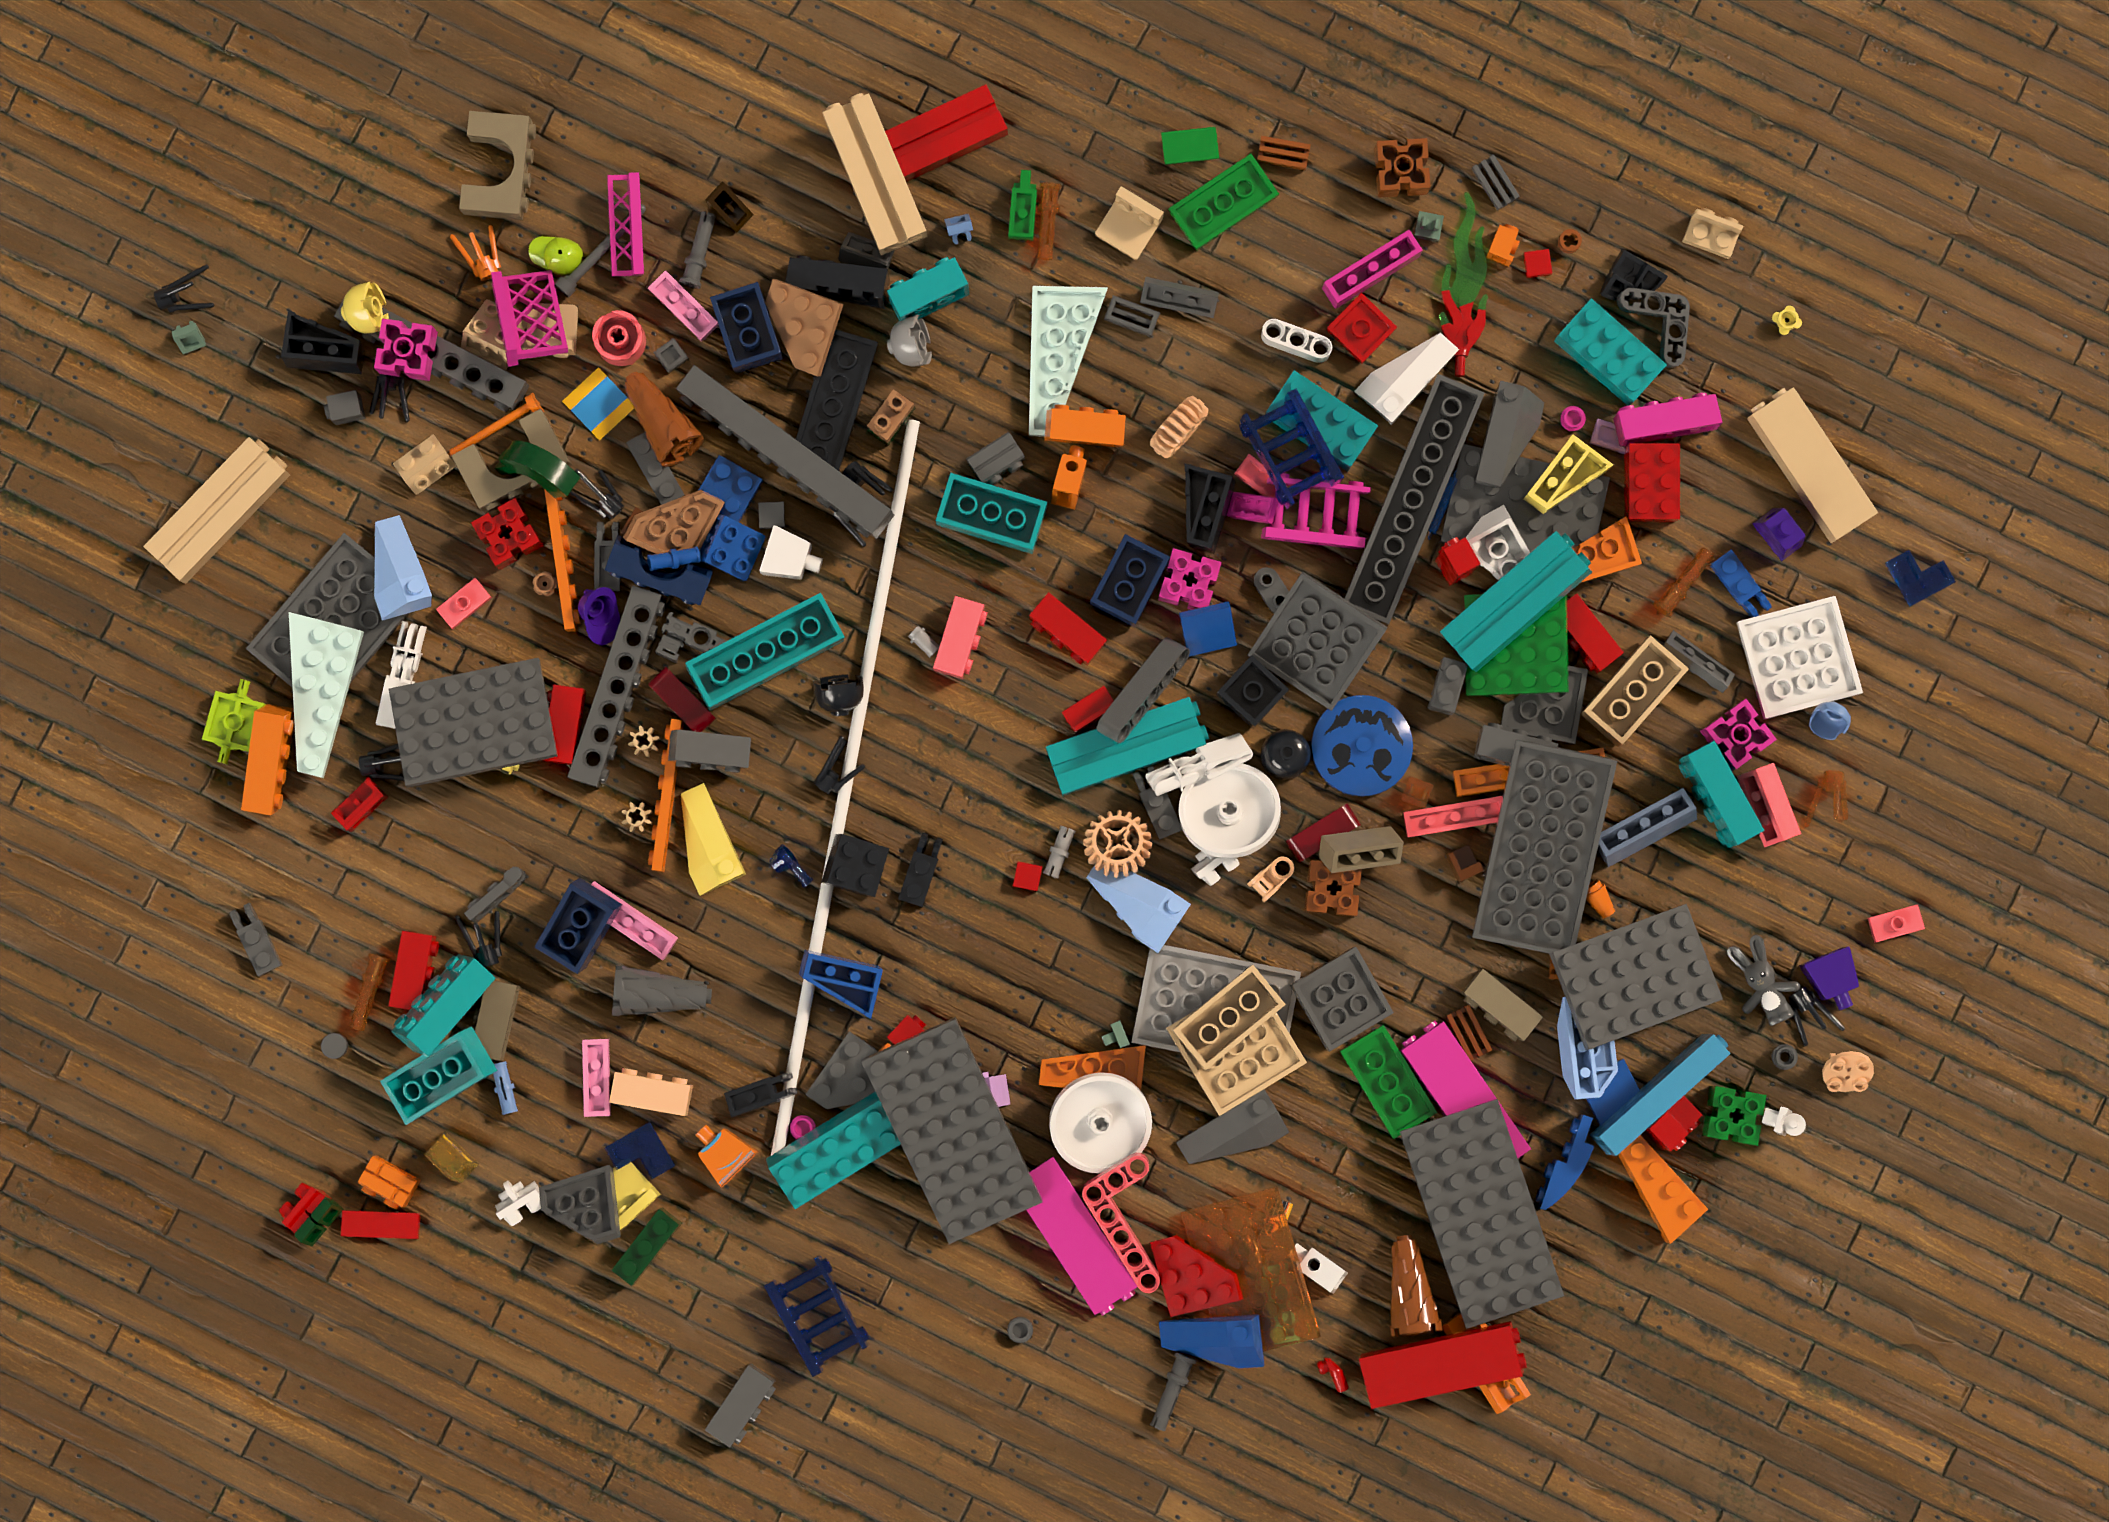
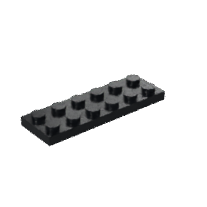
M835 330L821 376H815L796 440L840 472L879 343Z

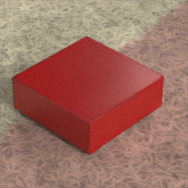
M1549 249L1523 253L1527 278L1552 275Z
M1017 862L1013 887L1038 891L1043 866Z

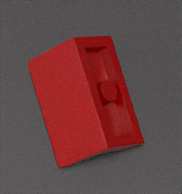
M1102 686L1064 710L1062 715L1076 734L1099 720L1114 700L1106 687Z

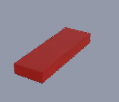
M342 1210L341 1236L419 1239L420 1213Z

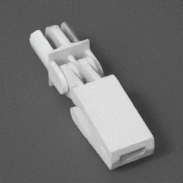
M402 621L397 645L393 647L392 671L390 676L387 675L385 679L376 725L395 729L389 688L415 683L412 679L414 673L418 670L421 655H423L421 649L427 629L426 626H421L418 631V625L412 623L408 629V622Z
M1237 733L1196 748L1197 754L1192 757H1181L1174 761L1169 758L1168 765L1147 773L1145 778L1156 796L1176 788H1180L1182 792L1184 786L1196 782L1201 776L1206 775L1208 779H1212L1252 758L1253 752L1242 735Z

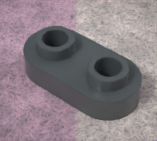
M1265 567L1258 570L1255 574L1254 586L1268 609L1275 614L1280 606L1276 604L1275 599L1277 597L1285 599L1289 591L1274 569ZM1269 576L1271 583L1264 584L1262 577Z

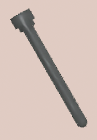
M641 204L642 216L646 211V207L643 204ZM629 214L625 217V219H624L621 223H623V222L629 217ZM629 221L625 224V226H626L628 229H629ZM623 228L615 235L616 241L626 232ZM610 234L569 276L560 277L554 283L566 297L569 298L576 291L574 288L577 286L576 283L610 249Z

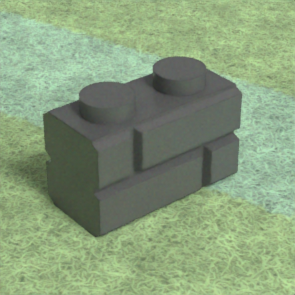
M1007 432L966 458V461L980 482L994 486L1002 480L1001 475L1007 471H1010L1012 474L1022 468L1025 456L1011 434Z
M1445 657L1440 661L1431 693L1432 697L1427 709L1448 715L1455 713L1468 664Z

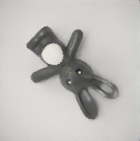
M1753 935L1750 939V948L1755 962L1752 963L1742 949L1737 946H1730L1727 953L1730 959L1745 973L1747 984L1756 991L1743 1005L1742 1011L1745 1014H1749L1761 1003L1769 1025L1773 1026L1794 1015V1011L1782 992L1798 991L1800 984L1796 981L1775 982V971L1767 962L1764 940L1760 935Z

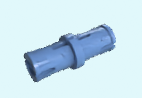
M506 1061L494 1064L498 1071L493 1073L496 1084L494 1091L498 1093L502 1115L518 1111L513 1094L515 1087L514 1083L511 1084Z

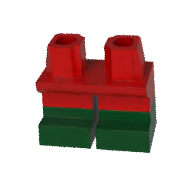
M301 1183L295 1190V1194L300 1198V1201L296 1205L287 1201L279 1209V1213L284 1218L282 1223L291 1229L300 1243L313 1246L327 1230L325 1226L329 1227L342 1212L343 1208L324 1191Z

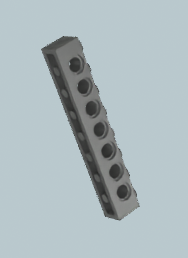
M342 301L334 317L340 322L339 326L352 333L354 329L343 319L341 314ZM382 307L383 315L388 313V319L402 321L408 329H411L412 322ZM380 331L362 333L361 338L372 344L376 341L384 344L379 339ZM437 336L435 345L437 353L431 359L433 361L432 375L441 378L442 375L450 379L449 383L461 390H463L464 386L473 390L471 393L473 396L482 401H485L486 398L494 401L493 406L506 413L508 409L514 411L519 407L529 388L526 381ZM410 347L402 349L401 352L403 354L408 353L410 351ZM451 360L459 361V365L455 370L447 369V365ZM474 371H480V379L476 382H471L469 380L470 374ZM495 383H503V389L499 393L491 392V388Z
M632 585L568 774V778L600 788L601 783L605 784L608 779L610 770L606 768L609 760H614L618 748L615 742L617 736H622L626 722L623 721L625 712H630L634 698L631 695L633 689L638 688L642 678V674L639 673L641 665L646 664L649 658L650 650H647L649 641H654L658 626H655L658 616L662 617L666 607V602H663L664 597L661 594ZM641 610L649 612V618L645 622H638L636 619L638 612ZM633 634L641 636V642L637 646H630L628 643L629 637ZM624 658H632L633 665L629 670H622L620 667V663ZM618 681L624 682V691L621 694H614L612 691L613 685ZM614 705L617 709L616 715L612 718H606L604 715L605 708ZM601 729H606L609 734L608 739L604 742H598L596 739V734ZM593 753L600 755V762L596 766H590L588 763V758Z

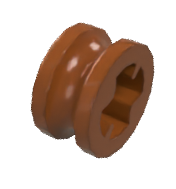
M1574 229L1565 230L1558 239L1559 249L1566 254L1576 252L1582 243L1580 233ZM1574 237L1573 242H1576V246L1571 244L1567 247L1565 245L1566 240H1563V238Z

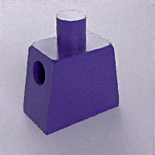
M1773 508L1752 523L1781 562L1802 547L1806 537L1785 508Z
M1849 946L1839 948L1799 965L1821 1000L1834 998L1839 1010L1853 1005L1848 991L1859 987Z

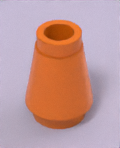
M1599 879L1590 882L1586 901L1602 919L1609 917L1615 912L1605 884L1601 883Z

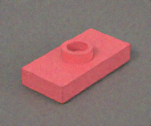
M1248 454L1233 475L1259 495L1275 498L1276 485L1266 484L1267 478L1274 477V472Z
M474 578L436 610L451 629H455L492 599V597L481 583Z
M1918 904L1867 918L1874 943L1925 929Z

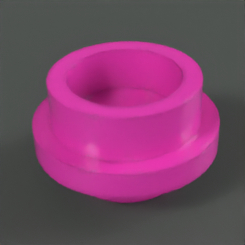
M1576 406L1567 407L1560 416L1561 425L1568 431L1580 430L1586 421L1585 413Z
M806 1115L797 1116L790 1124V1132L795 1139H799L816 1128L813 1119Z

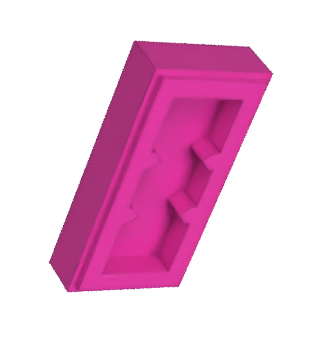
M1233 492L1227 516L1234 519L1272 524L1278 499Z

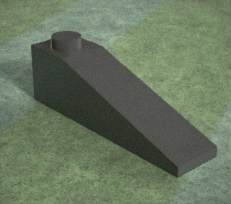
M1500 380L1493 399L1475 480L1476 483L1500 488L1540 426L1544 402L1525 386Z
M1263 1089L1176 1143L1188 1163L1193 1164L1268 1146L1288 1134L1289 1131L1271 1099Z

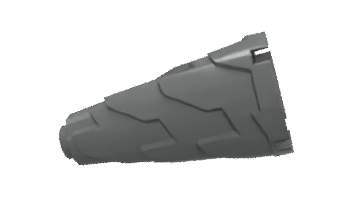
M616 965L612 1016L651 1014L677 1010H702V1007L706 1008V1004H711L712 989L707 988V984L701 981L681 979L654 971Z

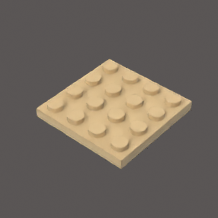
M1193 1012L1166 1028L1219 1116L1307 1063L1277 1013L1266 1020L1207 1070L1201 1067L1172 1031Z

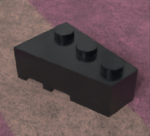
M288 310L281 358L287 368L362 375L365 350L360 340L335 329L324 327L314 320H308Z

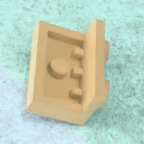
M434 434L393 463L405 483L416 495L456 467L455 462Z

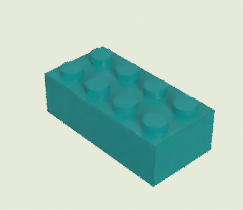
M1592 298L1554 340L1557 345L1627 406L1631 405L1667 365Z
M1295 370L1265 414V418L1347 472L1378 427L1377 424Z
M950 473L937 514L936 525L1033 554L1047 510V502Z
M1715 741L1679 759L1681 763L1679 769L1685 778L1689 777L1693 784V787H1691L1692 793L1698 801L1701 800L1706 808L1703 810L1710 823L1714 822L1718 829L1716 832L1717 838L1722 845L1726 844L1728 848L1737 846L1765 831Z
M460 954L451 957L445 964L446 969L442 974L435 976L429 982V989L423 995L421 994L411 1003L412 1008L406 1015L402 1014L395 1021V1028L391 1032L413 1052L429 1056L496 979L475 958Z
M471 1026L440 1043L429 1056H419L380 1082L405 1125L498 1070Z

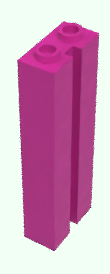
M1434 1020L1423 1028L1425 1031L1423 1035L1418 1038L1412 1035L1402 1042L1404 1047L1399 1051L1444 1116L1497 1099L1444 1021L1437 1023ZM1499 1103L1517 1158L1531 1150V1148Z
M1054 1156L1030 1171L1043 1202L1027 1209V1212L1094 1315L1100 1312L1103 1316L1115 1308L1113 1303L1120 1298L1124 1302L1135 1295L1134 1289L1138 1286Z

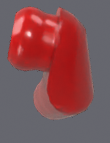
M1324 1358V1360L1317 1362L1320 1374L1330 1373L1337 1392L1348 1390L1349 1386L1343 1370L1331 1358Z

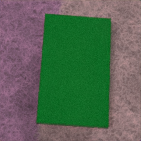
M1216 127L1161 132L1165 165L1219 159Z

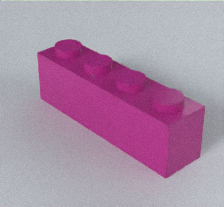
M1407 230L1326 280L1322 289L1333 307L1337 309L1358 296L1361 292L1363 293L1418 259L1423 250L1411 231Z
M1705 392L1695 394L1692 398L1684 400L1683 397H1675L1661 404L1658 401H1652L1644 404V407L1624 406L1619 409L1613 418L1620 447L1626 446L1629 443H1645L1717 430L1723 423L1716 394L1707 395Z

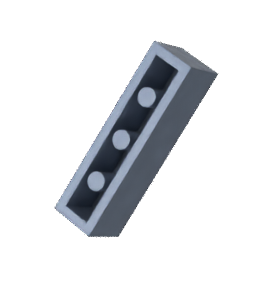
M1684 788L1602 831L1597 850L1607 867H1610L1697 820L1696 807Z

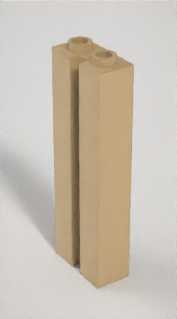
M863 93L852 96L849 99L850 103L843 106L840 103H834L828 106L826 111L822 113L880 255H884L927 237V231L870 94L863 95Z
M1793 387L1789 391L1783 388L1772 395L1774 400L1766 405L1763 401L1752 408L1753 414L1747 420L1829 542L1833 543L1876 515L1878 511L1795 388Z
M248 437L143 547L179 581L186 584L290 476L285 470L288 465L278 456L273 459L267 453L269 448L260 439L255 442Z

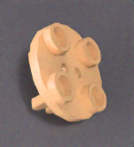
M1849 1051L1837 1055L1836 1053H1830V1059L1822 1069L1823 1080L1831 1092H1862L1868 1088V1083L1874 1075V1066L1870 1058L1860 1052Z

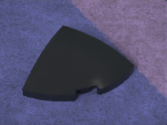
M1622 248L1599 294L1616 301L1619 293L1627 288L1655 291L1664 283L1668 276ZM1630 295L1625 297L1624 300L1630 301Z

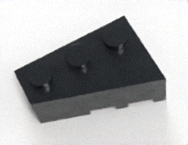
M1184 463L1187 543L1191 548L1215 554L1236 482L1233 476Z

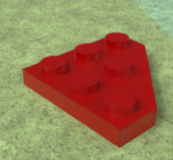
M1175 1235L1150 1242L1170 1317L1243 1299L1235 1272L1228 1268L1225 1269L1214 1262L1213 1258L1199 1249H1194L1179 1236Z

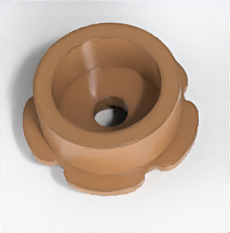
M547 571L537 574L533 579L534 591L538 595L550 596L558 586L557 579L552 576V573Z

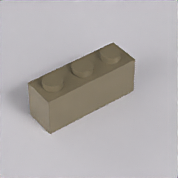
M1391 826L1322 835L1319 858L1331 873L1400 864L1404 842Z
M1480 969L1461 992L1465 996L1464 1002L1475 1010L1477 1007L1485 1012L1484 1018L1495 1026L1497 1023L1505 1028L1504 1034L1515 1042L1517 1039L1525 1041L1543 1018L1542 1015L1484 969Z
M495 980L479 997L482 999L481 1007L476 1009L473 1023L476 1024L475 1033L489 1057L493 1060L504 1061L520 986Z

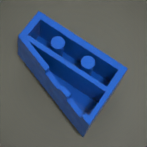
M804 950L799 975L871 1019L883 969L873 964Z

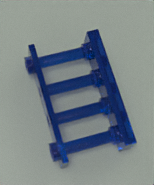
M1297 388L1286 394L1283 406L1251 421L1248 413L1241 417V424H1239L1241 433L1245 438L1249 437L1277 490L1275 495L1281 505L1284 504L1287 509L1291 508L1295 503L1292 498L1293 496L1323 481H1329L1331 487H1333L1344 478ZM1287 414L1294 416L1297 422L1295 428L1265 443L1262 442L1257 432L1258 429ZM1298 437H1305L1309 444L1307 450L1275 466L1268 452ZM1310 459H1317L1321 467L1319 469L1320 472L1287 488L1281 474Z
M820 1255L814 1258L817 1266L788 1282L777 1284L773 1280L764 1285L812 1377L822 1373L824 1361L857 1343L860 1344L863 1350L868 1347L867 1340L870 1339L864 1326L859 1327L836 1286L830 1274L833 1269L828 1259H822ZM823 1275L829 1286L828 1289L796 1307L794 1305L789 1307L785 1299L788 1296L787 1293ZM833 1297L836 1299L841 1309L840 1312L809 1329H801L797 1320L800 1319L802 1314ZM847 1320L853 1331L852 1335L821 1352H818V1350L816 1352L813 1351L809 1344L812 1342V1338Z

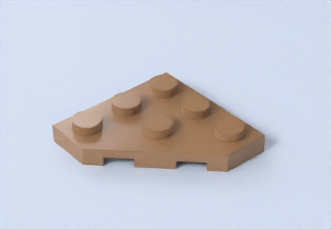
M772 279L765 304L794 367L812 375L821 376L844 304L783 281Z
M702 490L693 492L634 515L623 538L655 554L669 552V549L674 548L677 551L696 546L700 550L725 502Z

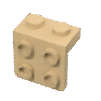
M538 303L539 305H541L542 307H544V308H546V309L551 305V304ZM559 304L568 353L555 354L553 356L567 358L568 355H576L578 308L575 305ZM532 309L527 316L537 320L542 313ZM547 317L542 324L552 328L556 321ZM527 323L526 331L532 326L531 324ZM537 328L531 335L541 340L546 333ZM551 337L546 342L550 346L561 345V341L554 337ZM526 340L521 345V348L523 350L533 349L535 344Z

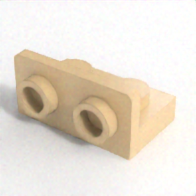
M1706 208L1696 209L1691 216L1682 242L1730 259L1743 225L1738 224V221L1731 217H1718L1712 210Z

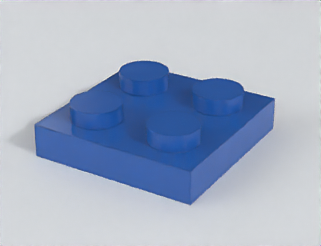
M719 455L699 490L722 499L725 503L719 514L740 522L763 483V479Z

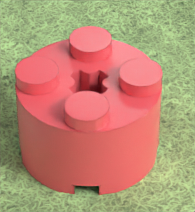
M612 311L600 317L593 327L592 338L594 346L600 356L612 365H632L641 357L645 350V332L638 320L628 312ZM622 334L624 337L623 341L620 340L617 343L614 338L620 337Z

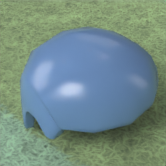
M1824 702L1813 710L1809 727L1820 738L1835 740L1839 734L1847 732L1850 727L1851 716L1844 706L1836 702Z

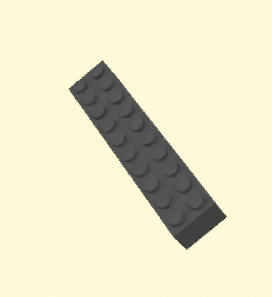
M1440 374L1436 376L1344 597L1345 600L1386 627L1389 625L1485 394Z

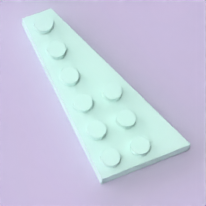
M1032 287L1029 436L1045 437L1047 410L1054 408V405H1066L1107 293V287Z
M289 612L297 771L324 778L364 632Z

